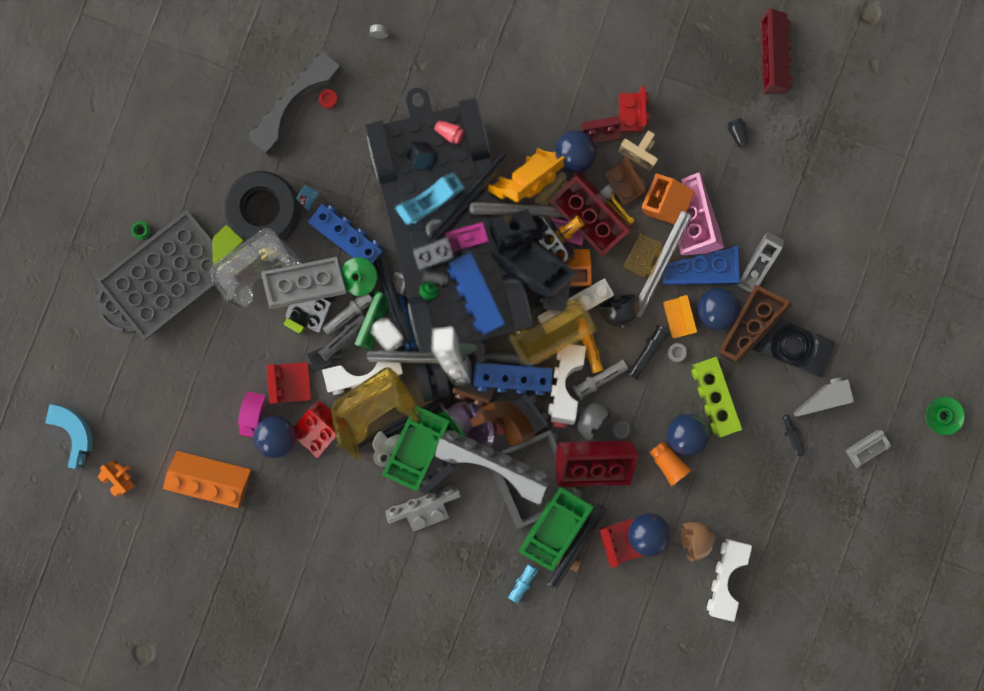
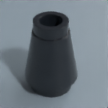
M742 118L727 123L729 126L727 129L738 148L749 144L746 123L743 122Z

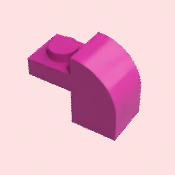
M247 391L239 413V435L253 438L254 430L261 421L265 410L266 395Z

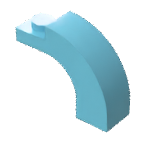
M453 172L442 177L419 196L400 204L396 209L406 224L416 223L445 205L459 194L464 187Z
M49 404L46 424L60 426L69 433L72 440V449L68 468H81L86 459L84 451H92L93 437L86 420L75 410L61 405Z

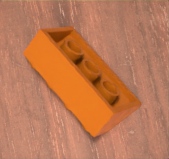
M176 451L168 468L163 489L240 508L243 505L252 469Z

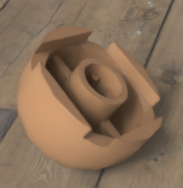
M700 522L683 523L684 528H681V540L683 548L688 549L689 554H686L687 558L690 561H697L707 557L713 548V543H715L714 533L710 532L709 528Z

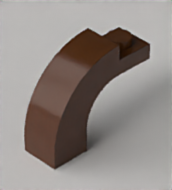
M497 401L481 407L482 411L476 413L478 417L470 419L473 427L485 422L498 424L505 432L510 446L536 437L527 417L520 409L508 402Z

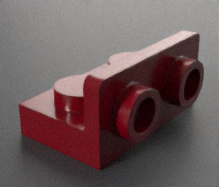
M620 116L582 122L581 131L587 133L595 144L621 139Z

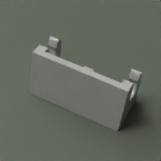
M876 430L845 451L854 466L859 468L867 461L889 449L891 444L882 430Z

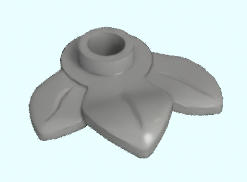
M381 431L376 434L372 445L375 450L373 459L378 466L386 467L401 434L394 435L388 439ZM386 455V460L381 461V456Z

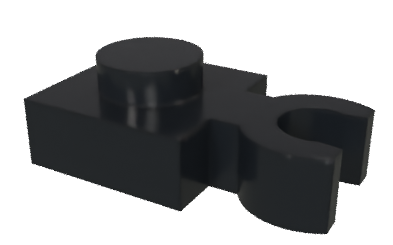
M322 347L308 353L307 356L314 372L331 366V359L339 360L343 358V353L340 355L333 354L325 361L319 355V351L324 348Z

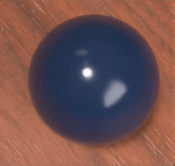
M578 130L568 131L557 140L554 152H556L555 157L557 160L562 156L565 157L562 169L572 173L583 172L593 164L596 158V145L587 133Z
M716 288L703 294L698 302L697 313L702 324L709 329L719 331L728 329L735 323L740 313V306L733 293L725 289Z
M682 414L672 420L667 430V440L670 447L676 453L683 456L699 454L706 448L709 442L710 433L707 424L702 418L694 414Z
M266 417L257 424L254 430V445L266 457H283L295 445V429L291 422L284 417Z
M647 513L638 516L632 521L628 530V539L631 547L637 553L643 556H656L668 547L671 531L669 525L662 517Z

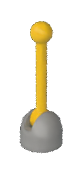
M608 184L600 192L607 200H611L625 218L633 224L634 218L630 217L615 200L614 188Z

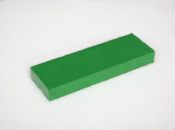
M376 291L355 341V345L369 351L376 338L372 333L375 329L373 326L384 318L389 306L385 294Z

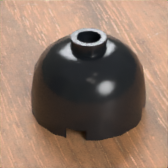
M634 294L620 295L621 299L616 300L613 297L600 304V312L603 319L608 324L619 326V328L630 326V322L635 320L639 311L638 301Z

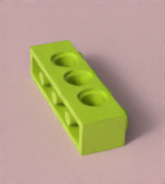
M717 357L693 364L691 373L694 380H698L700 387L697 390L700 398L705 400L704 410L707 417H711L712 423L710 427L713 434H717V437H723L742 430ZM707 374L713 377L711 385H707L704 381ZM714 392L720 396L717 403L711 401V395ZM721 410L726 413L724 421H719L717 418V414Z

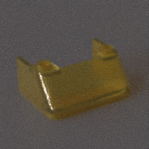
M579 297L566 304L567 307L564 309L565 311L532 329H519L515 332L516 336H509L524 365L535 366L598 330L594 320Z
M390 367L383 368L341 396L331 407L337 444L356 460L360 459L357 444L364 441L368 435L367 425L394 407L399 412L407 414L415 422L419 420L414 398L397 373Z

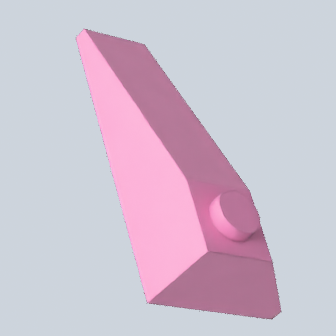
M698 172L683 178L681 183L694 190L695 194L687 210V213L691 215V219L678 243L680 254H708L724 248L721 232L701 173Z

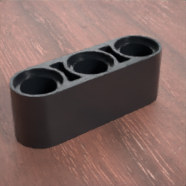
M538 215L532 217L537 226L535 236L544 249L564 264L572 262L575 253L554 222L548 216ZM540 220L543 221L542 229L539 227ZM551 235L554 236L553 244L550 243ZM562 250L565 252L566 255L564 260L561 258Z

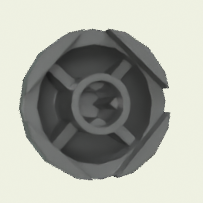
M592 403L586 408L582 406L576 414L579 417L577 420L579 433L591 442L605 426V418H610L612 410L601 403Z

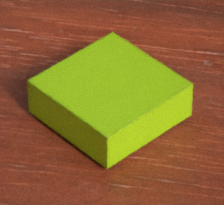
M288 318L284 322L285 326L299 334H303L306 329Z

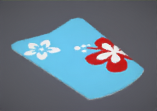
M304 186L297 200L309 211L319 192Z

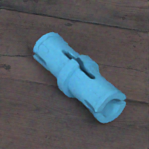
M528 564L521 577L517 578V583L508 598L519 604L526 590L531 587L530 583L538 569Z

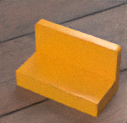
M687 295L663 302L673 339L697 332Z

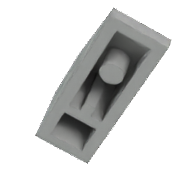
M767 231L745 268L737 286L750 293L755 285L759 286L782 250L784 240Z
M841 377L831 379L830 384L824 385L793 412L794 416H801L854 402L849 381L842 380Z

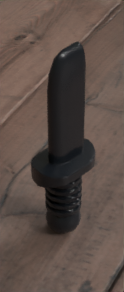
M784 415L783 420L787 432L784 434L785 436L789 435L795 453L798 456L804 455L796 433L799 430L798 428L794 429L790 416Z

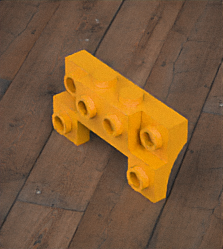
M537 148L536 153L531 157L527 156L526 163L512 173V180L500 176L498 182L494 185H488V192L502 200L505 197H509L516 202L525 196L531 198L555 180L556 172L564 167L565 157L562 156L557 160L555 157L556 152H547Z

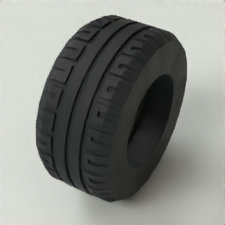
M255 171L246 173V175L238 178L232 184L224 202V212L226 213L225 217L229 226L240 238L254 245L270 246L282 242L293 233L300 217V202L297 200L298 196L295 190L284 178L268 171ZM261 191L273 193L280 202L279 215L271 224L266 226L252 224L245 213L248 200L254 194Z

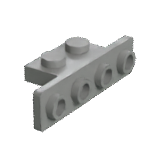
M449 485L420 498L411 499L404 504L392 506L385 511L388 523L407 517L414 532L449 519L444 503L461 497L458 485Z

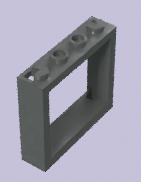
M548 430L536 437L504 449L500 453L508 455L547 438L554 455H556L559 439L555 432L551 433V430ZM492 469L516 528L519 529L537 521L543 510L521 519L503 475ZM568 487L574 495L579 498L583 496L579 487Z

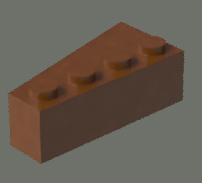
M755 285L720 348V355L739 364L792 307L791 301Z

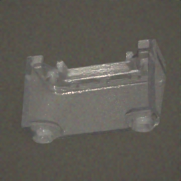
M266 228L256 233L213 265L210 270V277L226 302L244 309L254 300V292L250 286L262 278L261 272L273 270L279 264L284 268L303 264V262L273 230Z

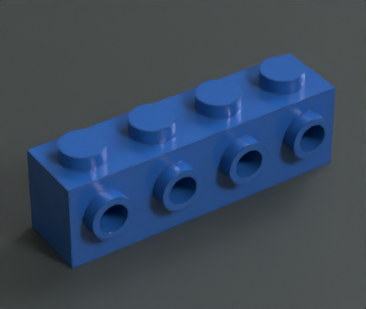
M321 204L308 223L352 258H365L375 265V262L383 255L382 246L375 240L370 242L366 239L367 234L361 229L355 230L352 228V222L344 216L339 218L335 215L337 211L330 205L325 207Z
M471 253L449 262V274L452 280L456 278L459 285L456 288L460 297L465 296L468 302L464 305L469 315L473 314L476 319L473 324L477 332H482L485 335L504 326V321Z
M473 363L472 386L477 387V391H489V388H496V392L507 393L508 389H515V393L526 394V390L534 391L533 395H545V392H551L552 368Z

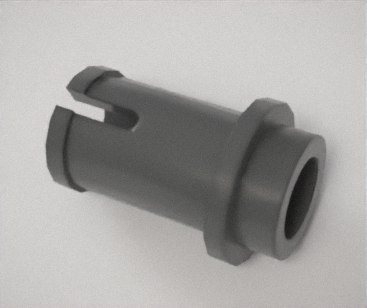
M428 269L425 270L424 282L437 283L442 287L448 284L449 274L446 271L442 273Z

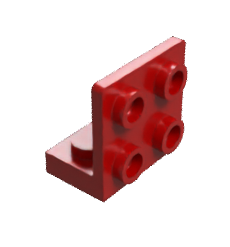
M645 86L641 87L638 93H619L620 132H642L647 127L649 111H646V107L649 103V92H645Z
M307 362L266 365L270 404L311 400Z
M319 400L307 410L294 426L296 439L318 458L348 425Z
M635 518L599 528L611 568L619 566L618 563L643 556L631 547L628 539V530Z

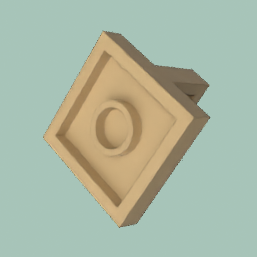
M648 130L639 146L624 139L618 153L630 160L632 159L634 163L650 172L658 158L648 153L655 142L652 140L655 134Z

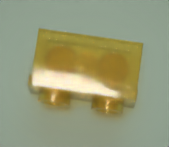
M562 171L559 175L556 174L555 180L535 194L537 197L535 203L542 206H553L549 201L568 183L566 180L567 176Z
M640 233L623 268L642 278L646 274L650 275L654 267L651 263L654 257H659L663 249L660 247L662 242Z

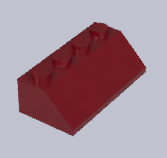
M768 9L761 18L763 94L787 93L793 84L792 76H789V69L792 67V58L789 57L791 39L788 38L791 22L788 20L787 13L775 9Z
M578 172L549 201L569 222L576 216L583 220L585 225L577 231L601 256H604L633 227L581 172Z
M632 441L559 442L555 455L557 487L630 485L639 455Z

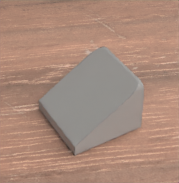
M395 272L392 280L396 292L408 297L403 274Z

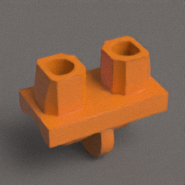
M112 460L100 467L101 472L98 478L104 483L109 480L113 483L114 486L110 488V492L115 497L135 487L130 480L131 476L127 473L131 469L129 465L123 468L120 463L116 464Z

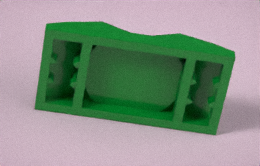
M414 405L382 476L418 491L436 452L439 440L450 421Z
M560 486L529 531L519 552L553 571L593 509V505Z

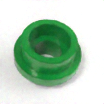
M138 221L133 224L131 232L134 238L145 240L150 236L151 228L148 223ZM143 227L145 229L144 233L139 234V229Z
M423 282L421 284L420 295L424 299L432 300L438 296L439 290L434 283Z

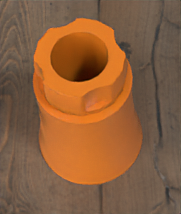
M664 441L649 452L671 486L692 470Z

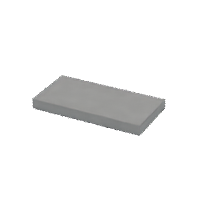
M337 257L261 272L270 309L346 294Z

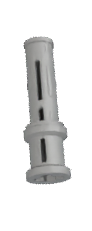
M368 293L359 296L355 300L352 299L347 308L322 326L325 333L331 336L352 317L362 314L363 310L372 303L373 298Z
M621 359L594 377H587L579 385H573L572 389L578 399L582 401L583 397L591 392H597L598 387L628 370V367L624 360Z

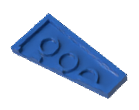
M738 246L668 263L662 275V285L739 284Z

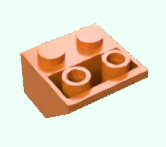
M656 173L641 208L646 216L675 225L682 211L687 212L695 191L673 178Z
M573 249L575 257L572 262L566 264L577 272L576 276L570 281V288H589L591 286L590 249ZM562 250L561 258L564 260L566 255L565 252Z

